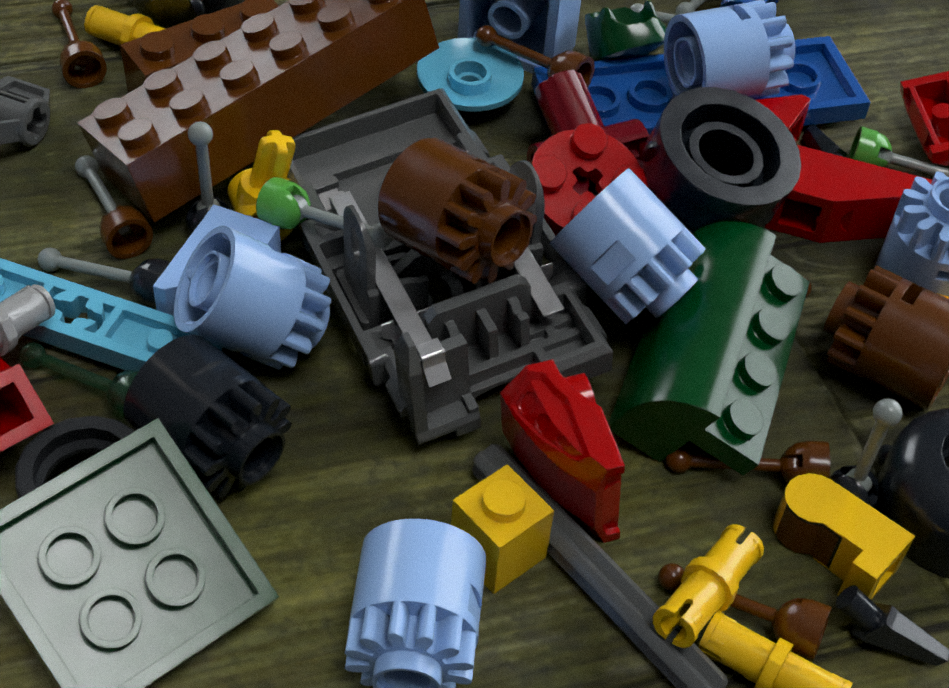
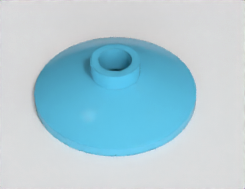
M454 38L439 42V49L419 60L417 64V81L422 91L427 93L443 88L455 108L461 111L476 112L501 107L512 101L519 94L523 86L524 69L517 56L495 45L489 47L481 46L476 38Z

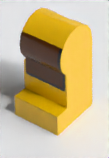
M811 473L798 475L790 480L783 493L773 523L776 537L785 547L797 553L810 554L814 557V560L843 580L837 596L847 587L855 585L871 600L899 569L915 538V535L833 480Z

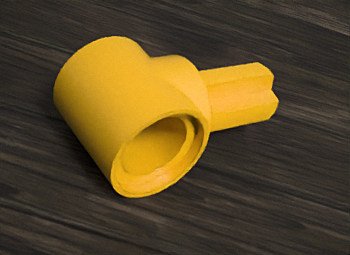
M270 130L267 132V136L260 139L253 168L238 173L228 185L227 194L234 211L259 219L256 204L263 185L273 177L289 180L288 173L296 148L292 137L282 135L279 130ZM293 228L280 229L281 241L292 232Z

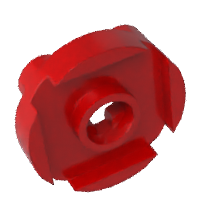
M583 123L577 126L575 130H565L551 136L540 145L530 162L537 172L543 188L545 200L544 219L555 236L596 197L589 191L581 195L574 190L577 182L576 177L580 176L590 179L595 183L596 191L600 193L620 174L630 168L648 187L644 170L640 167L637 159L629 149L615 138L606 135L600 126L592 123Z

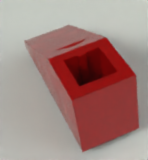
M797 145L801 159L799 180L771 221L765 225V228L819 243L886 238L904 189H911L914 178L917 176ZM924 178L931 184V179Z

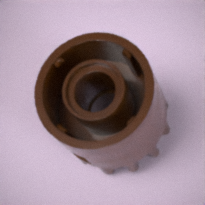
M424 138L407 147L389 168L379 193L378 217L384 232L394 240L425 257L434 258L439 265L473 284L477 283L480 278L493 283L498 273V266L510 271L514 267V262L520 258L528 247L533 225L537 222V216L527 211V209L533 205L537 196L535 193L525 189L527 185L525 180L442 139Z
M877 265L874 270L871 269L868 273L864 285L861 284L859 286L853 282H847L837 297L824 325L823 331L834 336V342L827 353V356H829L827 362L928 411L949 377V299Z

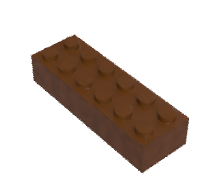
M288 0L268 13L257 14L243 22L240 29L225 38L201 45L194 51L192 57L173 68L152 73L145 79L143 85L121 98H112L100 103L94 109L93 114L77 123L105 178L153 222H156L201 194L196 148L188 139V129L193 123L205 122L213 131V138L208 144L213 187L254 162L259 141L262 137L267 136V132L270 130H279L282 135L292 138L439 49V45L425 0Z

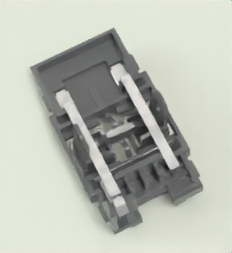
M443 88L293 137L296 148L288 173L289 180L306 190L311 207L343 217V230L308 218L299 223L302 243L306 251L310 252L313 265L321 268V274L330 278L326 291L363 364L368 366L373 384L375 386L386 385V390L400 417L407 416L410 429L418 445L453 431L458 437L481 428L479 406L475 398L490 389L512 381L527 365L553 359L563 377L585 373L588 379L612 370L613 350L606 341L607 334L590 308L586 306V282L550 245V242L555 238V234L544 219L545 200L537 172L530 162L526 160L517 161L510 167L502 154L490 157L477 134L468 128ZM424 138L442 139L527 182L525 189L536 194L535 202L527 209V211L537 216V222L533 225L529 245L520 258L514 262V267L510 271L498 266V273L493 283L480 278L477 283L473 284L439 265L434 258L425 257L412 249L407 254L400 252L404 250V245L394 239L387 247L377 248L374 246L363 223L371 226L380 223L378 199L383 180L396 158L413 143ZM543 253L550 263L543 265ZM439 278L441 283L448 287L451 298L433 304V299L429 293V280Z

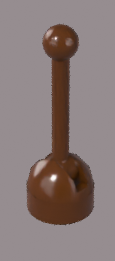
M56 0L52 4V13L56 18L61 19L69 41L60 54V67L63 76L74 87H93L100 83L106 75L107 65L103 54L92 42L79 40L71 19L73 13L72 4L68 0ZM75 66H81L82 70H75Z
M484 25L477 30L476 39L481 46L489 47L495 45L547 68L548 78L562 71L575 70L582 74L587 88L591 83L595 64L593 58L587 55L567 50L553 58H549L497 35L496 30L492 26Z
M808 440L794 443L784 451L780 459L761 458L759 465L751 471L779 472L787 485L790 480L798 475L808 473L822 475L830 479L829 443L827 441ZM680 447L666 457L668 468L675 473H683L690 467L732 469L712 455L691 454L683 447Z
M676 563L665 564L658 574L660 585L668 591H676L682 584L681 579L685 571L683 567ZM736 594L733 603L729 606L771 622L777 640L782 638L794 644L791 652L812 662L817 655L832 611L831 606L813 599L795 598L775 609Z

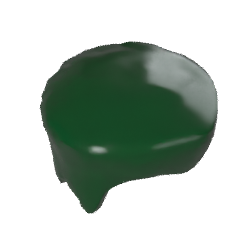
M649 0L645 1L640 12H635L627 7L611 10L608 7H604L599 12L585 14L589 57L593 58L594 61L638 58L652 55L664 47L667 27L657 17L653 3Z

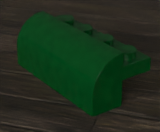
M723 221L706 225L692 234L706 248L688 268L698 278V281L657 319L649 313L608 425L611 432L658 462L663 461L668 455L690 441L743 476L760 463L810 281L798 274L792 267L771 255L776 239L775 234L749 223Z

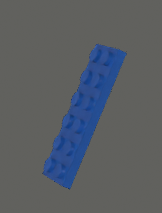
M830 36L795 40L794 67L784 70L789 79L788 86L780 87L778 94L753 98L757 100L800 94L811 98L803 126L865 119L871 103ZM664 54L594 61V74L588 90L604 126L631 119H639L650 135L663 110L675 98L667 78ZM545 67L533 68L531 85L534 93L537 86L548 79L547 68Z

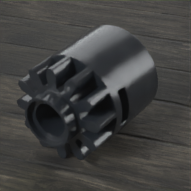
M198 335L179 337L156 351L134 377L127 391L123 406L124 420L127 426L135 431L158 418L209 493H215L220 498H224L232 486L241 492L247 485L254 484L264 478L279 461L285 447V437L283 434L292 426V423L285 418L291 409L288 403L217 347Z

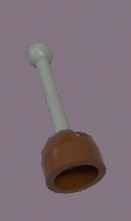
M89 155L79 157L75 163L77 174L88 179L108 213L102 217L99 226L100 236L111 255L120 259H129L140 255L150 246L153 239V230L141 212L132 206L116 205L97 173L99 166L95 158ZM130 229L133 230L132 233H130L126 237H123L124 233H126Z

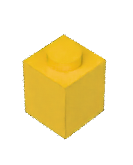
M506 464L453 499L451 525L469 533L482 545L486 553L484 585L495 594L546 558L554 510Z

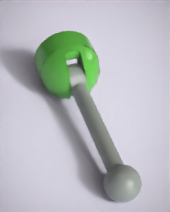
M863 126L859 127L848 155L850 159L881 167H886L890 163L934 176L936 172H942L949 177V169L893 153L891 143L884 134Z
M273 177L263 185L259 192L256 211L260 220L280 226V229H292L308 218L343 230V217L311 207L306 190L295 182ZM363 223L375 247L384 248L392 242L393 238L384 232L380 223H376L373 226Z

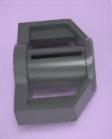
M11 76L0 79V145L19 142L28 147L37 145L46 134L50 123V89Z

